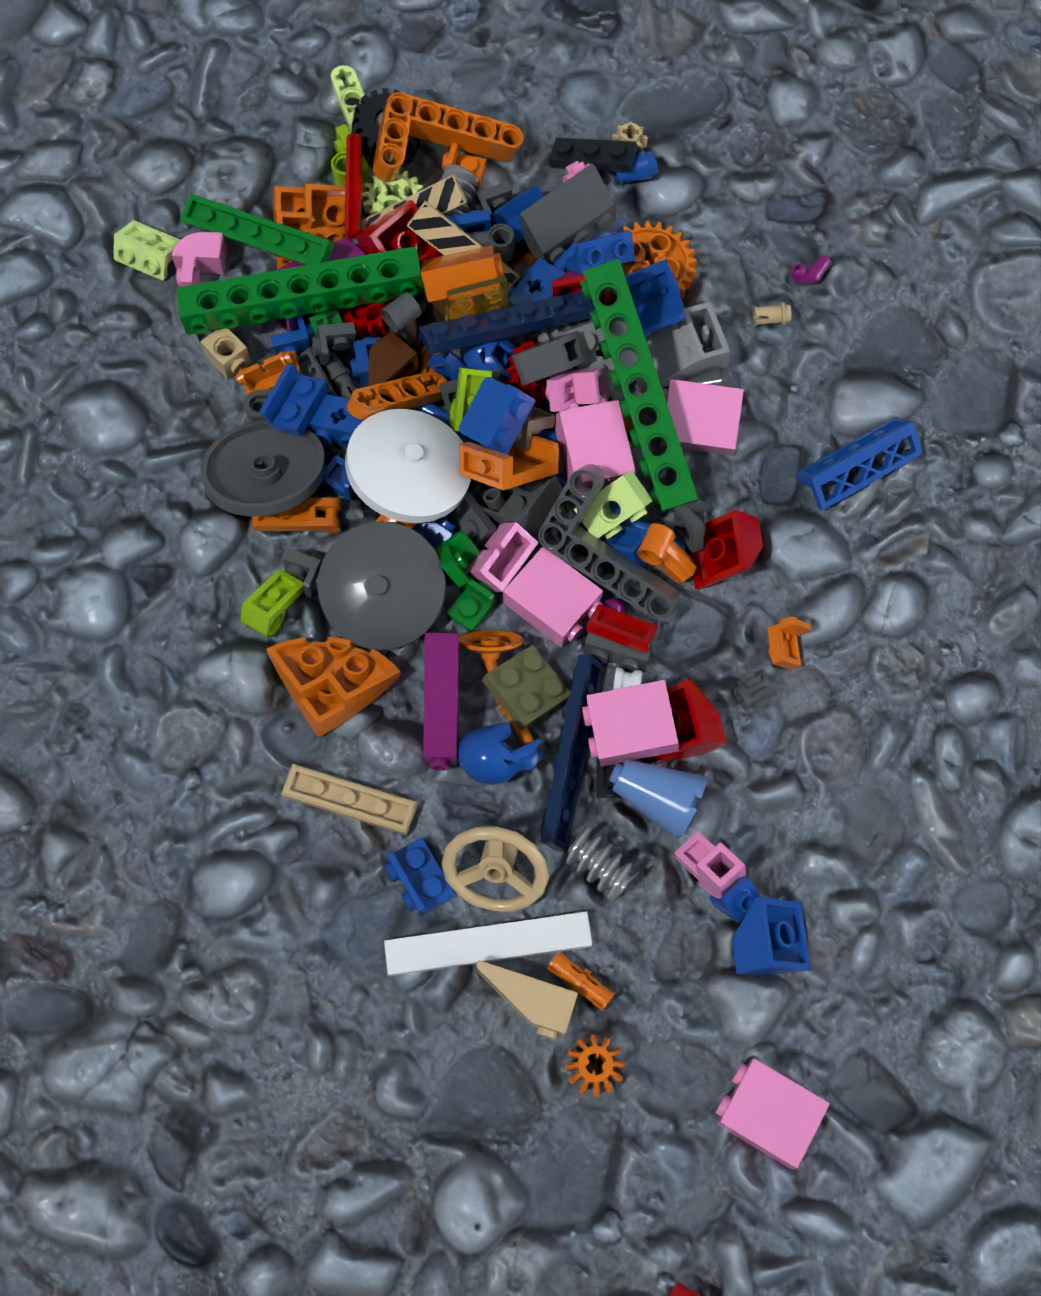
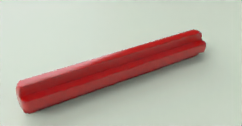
M350 133L346 137L344 232L346 238L356 239L355 237L361 232L362 137L358 133Z

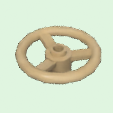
M477 826L459 833L446 846L442 859L445 880L452 887L456 895L473 906L492 911L515 912L531 906L544 894L549 880L546 859L536 845L518 832L498 826ZM478 840H487L480 863L457 873L455 862L458 853L467 844ZM518 850L523 852L533 864L535 872L533 884L514 869ZM483 878L493 883L506 881L522 895L512 899H493L478 894L466 885Z

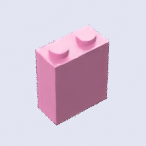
M670 379L669 388H662L681 448L732 456L736 448L744 389ZM661 440L660 446H666V443Z
M602 398L600 403L579 407L578 403L569 404V408L559 411L555 415L554 428L567 481L576 470L587 464H595L603 470L605 475L604 484L614 482L630 470L636 473L619 400L608 402L607 398ZM582 474V483L586 487L593 486L591 477Z
M542 547L504 589L503 603L562 648L568 641L574 642L583 630L581 625L588 617L591 618L598 604L603 605L601 603L603 590L562 559Z
M665 680L586 695L588 706L582 707L585 725H592L594 737L588 738L592 758H599L601 767L622 763L626 759L637 760L679 751V743Z
M754 1058L747 1065L741 1062L732 1078V1082L737 1084L731 1096L724 1094L716 1108L715 1113L720 1116L716 1124L789 1169H797L830 1103Z

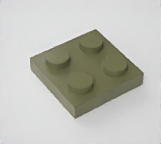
M531 645L488 672L482 679L483 683L521 731L566 702L571 694V691L534 645Z

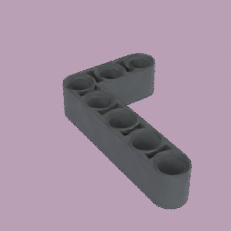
M595 464L582 466L570 476L538 533L540 544L546 550L656 620L667 619L679 605L680 595L678 591L661 578L580 527L581 522L605 482L604 472L599 466ZM582 474L591 477L593 481L592 488H588L582 483ZM566 501H571L576 505L577 514L570 513L567 510ZM551 527H555L561 532V540L553 537ZM578 544L584 545L587 548L588 557H584L578 552ZM603 562H610L615 568V574L608 573L604 569ZM630 579L638 580L642 585V591L634 590L630 585ZM656 597H664L669 603V608H663L658 605Z

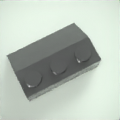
M592 163L520 213L525 246L537 260L541 258L553 265L574 242L580 243L590 240L600 231H606L612 226L614 221H616L615 203Z

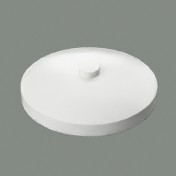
M390 409L368 417L355 429L346 450V473L355 493L374 511L401 522L423 523L446 516L463 500L471 481L470 478L460 475L459 444L463 443L460 437L441 420L416 410Z

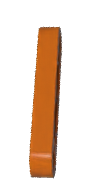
M432 371L358 388L352 392L347 403V410L353 417L365 420L376 413L390 409H412L435 403L443 398L440 383L448 381L443 375ZM404 389L411 390L416 396L410 395ZM380 395L388 396L393 402L383 399Z

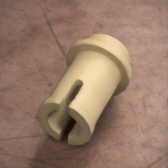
M780 302V305L754 306L753 308L755 326L776 323L785 326L786 323H791V306L785 305L784 302Z

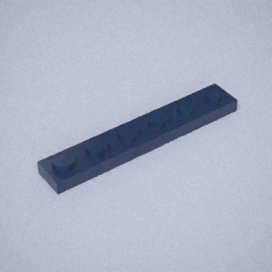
M579 290L574 293L551 296L547 299L529 303L525 302L516 306L493 309L475 315H465L461 318L443 322H434L430 325L419 327V332L428 354L431 355L591 319L590 311L595 310L592 298L585 300L583 291Z
M579 654L577 665L573 669V685L566 703L567 714L565 724L560 732L561 743L558 757L554 761L552 787L547 794L548 806L545 820L542 822L540 829V842L559 852L568 851L589 745L588 738H590L592 725H585L582 707L588 706L586 695L599 693L604 666L591 654Z

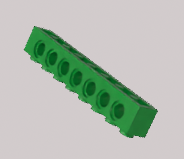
M416 246L177 287L179 317L187 335L203 334L220 329H232L237 326L254 323L262 324L266 321L283 318L291 319L296 316L312 313L319 314L325 311L353 308L370 303H382L387 300L396 299L405 292H408L413 297L425 294Z
M616 259L583 271L585 280L581 281L580 285L585 300L592 298L595 310L590 311L595 330L602 329L605 340L599 342L605 359L611 358L615 368L609 371L615 389L621 387L625 398L619 401L624 418L631 417L634 429L629 430L634 448L641 447L644 459L639 460L644 478L651 477L654 488L650 489L649 493L654 508L660 506L662 512L676 506L697 500L698 496L620 260ZM611 291L615 293L617 301L611 306L603 305L599 300L604 292ZM615 321H622L627 325L626 332L621 336H615L609 331L611 324ZM624 351H633L637 355V360L633 365L625 366L620 363L619 357ZM635 380H641L647 385L646 392L641 396H635L629 391L630 384ZM647 409L654 411L657 416L656 422L650 426L641 424L638 419L640 413ZM654 439H661L666 443L667 449L664 454L655 456L648 449L649 443ZM665 468L672 469L676 473V481L669 486L661 484L658 479L659 472Z

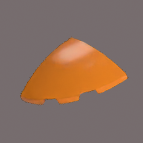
M305 184L304 187L275 186L273 191L274 222L327 239L332 243L346 237L344 232L345 186ZM276 256L277 269L292 262Z
M305 637L281 642L267 648V654L282 682L318 738L355 716L401 676V671L384 655L374 649L367 652L357 648L348 639L328 637L325 642H308Z

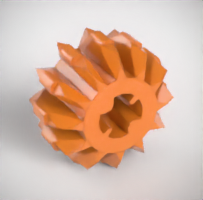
M592 1034L590 1036V1047L586 1045L582 1038L577 1040V1045L582 1053L574 1049L568 1050V1056L577 1060V1062L566 1063L565 1070H577V1073L569 1078L570 1084H575L580 1079L584 1081L580 1086L579 1093L584 1094L588 1085H593V1097H599V1084H602L607 1093H611L613 1087L608 1078L618 1083L622 1081L623 1077L612 1070L624 1068L625 1062L621 1060L613 1061V1058L621 1053L619 1047L614 1048L610 1052L606 1050L610 1044V1038L606 1037L600 1047L597 1046L596 1034ZM595 1057V1061L597 1058L603 1061V1065L600 1068L601 1074L595 1075V1071L592 1074L587 1071L586 1068L589 1065L588 1058Z

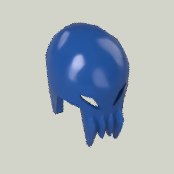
M509 337L462 347L461 359L467 368L489 371L499 369L501 376L510 380L512 377L504 368L509 362L508 358L514 355L513 349L517 347Z
M509 723L488 725L464 734L458 743L457 759L462 770L471 779L478 783L498 785L506 783L522 770H532L544 754L543 751L538 753L539 751L537 750L541 739L538 738L515 750L503 741L511 735Z

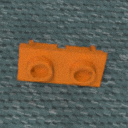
M282 350L279 354L263 360L264 364L262 365L257 363L248 368L239 369V373L235 377L239 385L244 384L246 396L255 390L273 389L278 377L282 374L287 364H293L301 374L296 351L285 352Z

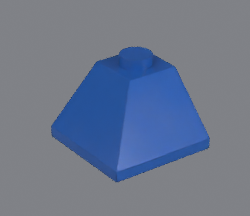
M764 897L755 898L732 939L736 974L769 975L810 971L811 967L801 902Z

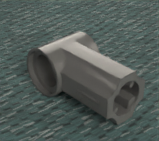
M497 224L491 227L489 231L467 233L484 247L493 245L494 252L501 253L504 263L514 258L516 252L513 229L510 226Z
M405 292L382 308L381 314L390 327V331L409 347H412L417 343L416 335L418 334L416 319L422 315V311L413 296Z

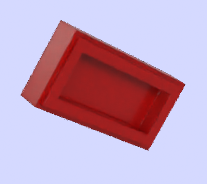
M600 604L597 605L586 627L587 632L645 654L658 629V626Z

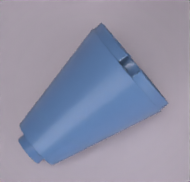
M626 759L623 765L616 763L609 781L614 783L612 790L671 836L679 839L685 833L697 810L695 806L698 797L702 798L707 778L698 774Z

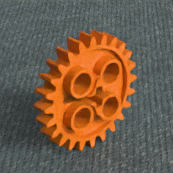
M646 220L645 227L642 228L637 222H634V230L623 226V231L628 230L632 232L635 254L634 261L621 264L624 275L626 276L667 259L683 298L685 289L690 290L692 280L695 279L697 259H694L695 249H689L690 240L681 241V231L673 235L671 225L665 230L661 229V222H658L655 228L651 227L649 220Z

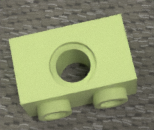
M630 470L599 492L582 522L589 533L599 538L604 535L606 539H609L622 530L620 523L628 518L633 523L647 513L645 506L651 503L652 499L634 472ZM610 501H615L619 504L621 508L620 514H615L611 511L609 507Z

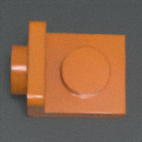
M452 143L449 153H444L442 170L449 164L460 165L477 177L478 186L476 189H480L486 170V159L459 154L458 144Z

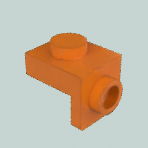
M797 617L782 618L779 620V624L767 628L769 639L768 652L773 665L792 670L801 667L797 636L811 632L812 629L811 624L800 621Z

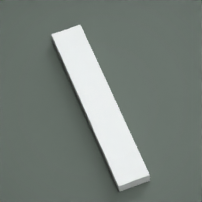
M587 912L384 940L388 976L472 965L477 964L478 960L493 962L592 947L588 914Z

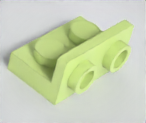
M133 220L114 234V260L157 279L164 280L167 278L168 263L173 260V249L180 239Z

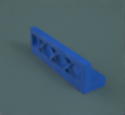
M894 417L796 472L800 484L811 487L818 509L825 510L922 455L923 451L913 421ZM908 438L911 450L903 455L897 454L900 441ZM880 452L887 454L880 468H871L876 454ZM855 466L861 467L862 469L857 481L853 483L846 482L850 469ZM830 480L837 482L832 495L824 498L821 485Z

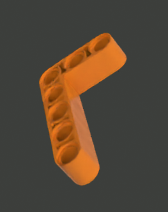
M392 93L381 116L373 172L379 180L384 182H390L397 178L405 159L408 135L451 147L452 143H457L459 150L501 162H509L515 157L524 140L523 133L513 124L405 93Z

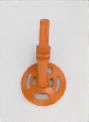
M474 631L459 636L460 646L470 651L481 653V658L484 659L488 672L499 666L497 659L500 658L501 652L510 651L523 643L522 636L508 631ZM496 699L495 702L499 705V710L502 711L503 717L508 718L522 746L534 741L528 728L521 731Z

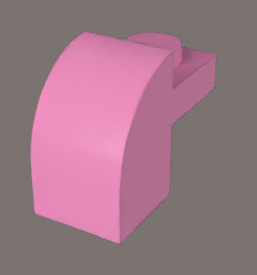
M197 232L184 237L177 243L173 249L172 258L177 269L178 286L199 284L201 274L224 275L227 248L222 233Z
M607 366L565 370L549 376L547 380L546 398L550 403L551 412L563 411L569 408V404L572 403L597 404L601 402L602 398L608 399L610 397Z
M699 831L674 852L675 858L699 880V885L710 895L718 899L746 875L745 864L721 842L715 847Z

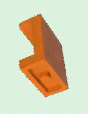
M535 435L531 436V447L529 450L524 451L512 446L508 455L471 442L459 444L460 475L501 490H507L558 474V443Z

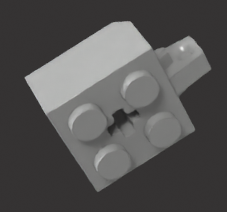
M591 319L557 332V335L560 336L579 331L588 361L569 370L607 366L610 390L608 400H623L621 387L615 389L609 372L615 369L612 359H605L603 351L600 353V356L595 354V351L601 346L599 341L605 340L602 329L595 330ZM615 321L611 324L609 331L615 336H621L626 332L627 325L622 321ZM629 350L621 353L619 357L620 363L625 366H631L637 360L636 354Z

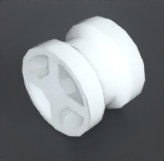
M616 667L613 690L640 685L642 671L634 670L631 673L625 672L623 668Z

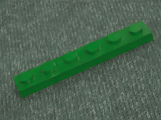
M190 194L180 221L188 226L205 232L222 233L223 238L303 266L328 262L335 244L327 239Z

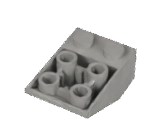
M711 301L684 308L685 317L676 325L663 327L645 337L661 387L669 386L670 379L686 381L688 378L695 377L718 366L720 369L727 368L730 349ZM636 380L640 392H646L647 385L641 380Z

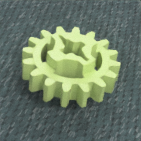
M408 171L403 172L402 175H397V178L390 182L381 181L373 175L372 184L365 183V192L362 193L364 212L369 213V216L423 190V185H418V178L416 176L409 179Z

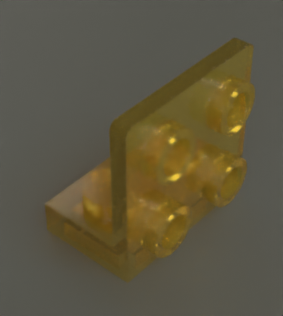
M501 276L451 289L446 292L447 298L441 300L447 321L461 318L465 315H475L493 309L508 307V281L506 276Z

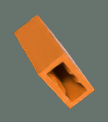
M493 245L423 260L421 275L427 301L433 302L500 287L499 278L504 277V267L501 253H495Z

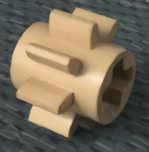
M630 122L623 126L618 125L617 134L612 135V140L636 142L638 154L642 152L643 148L647 147L648 137L643 135V126L639 127L637 124Z

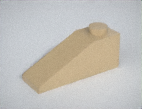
M478 960L476 965L477 972L531 1027L537 1028V1035L556 1041L557 1036L565 1038L577 999V992Z

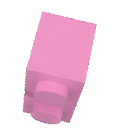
M517 522L500 524L484 545L489 550H481L480 555L475 557L467 568L468 576L475 582L482 581L486 583L493 592H503L539 542Z

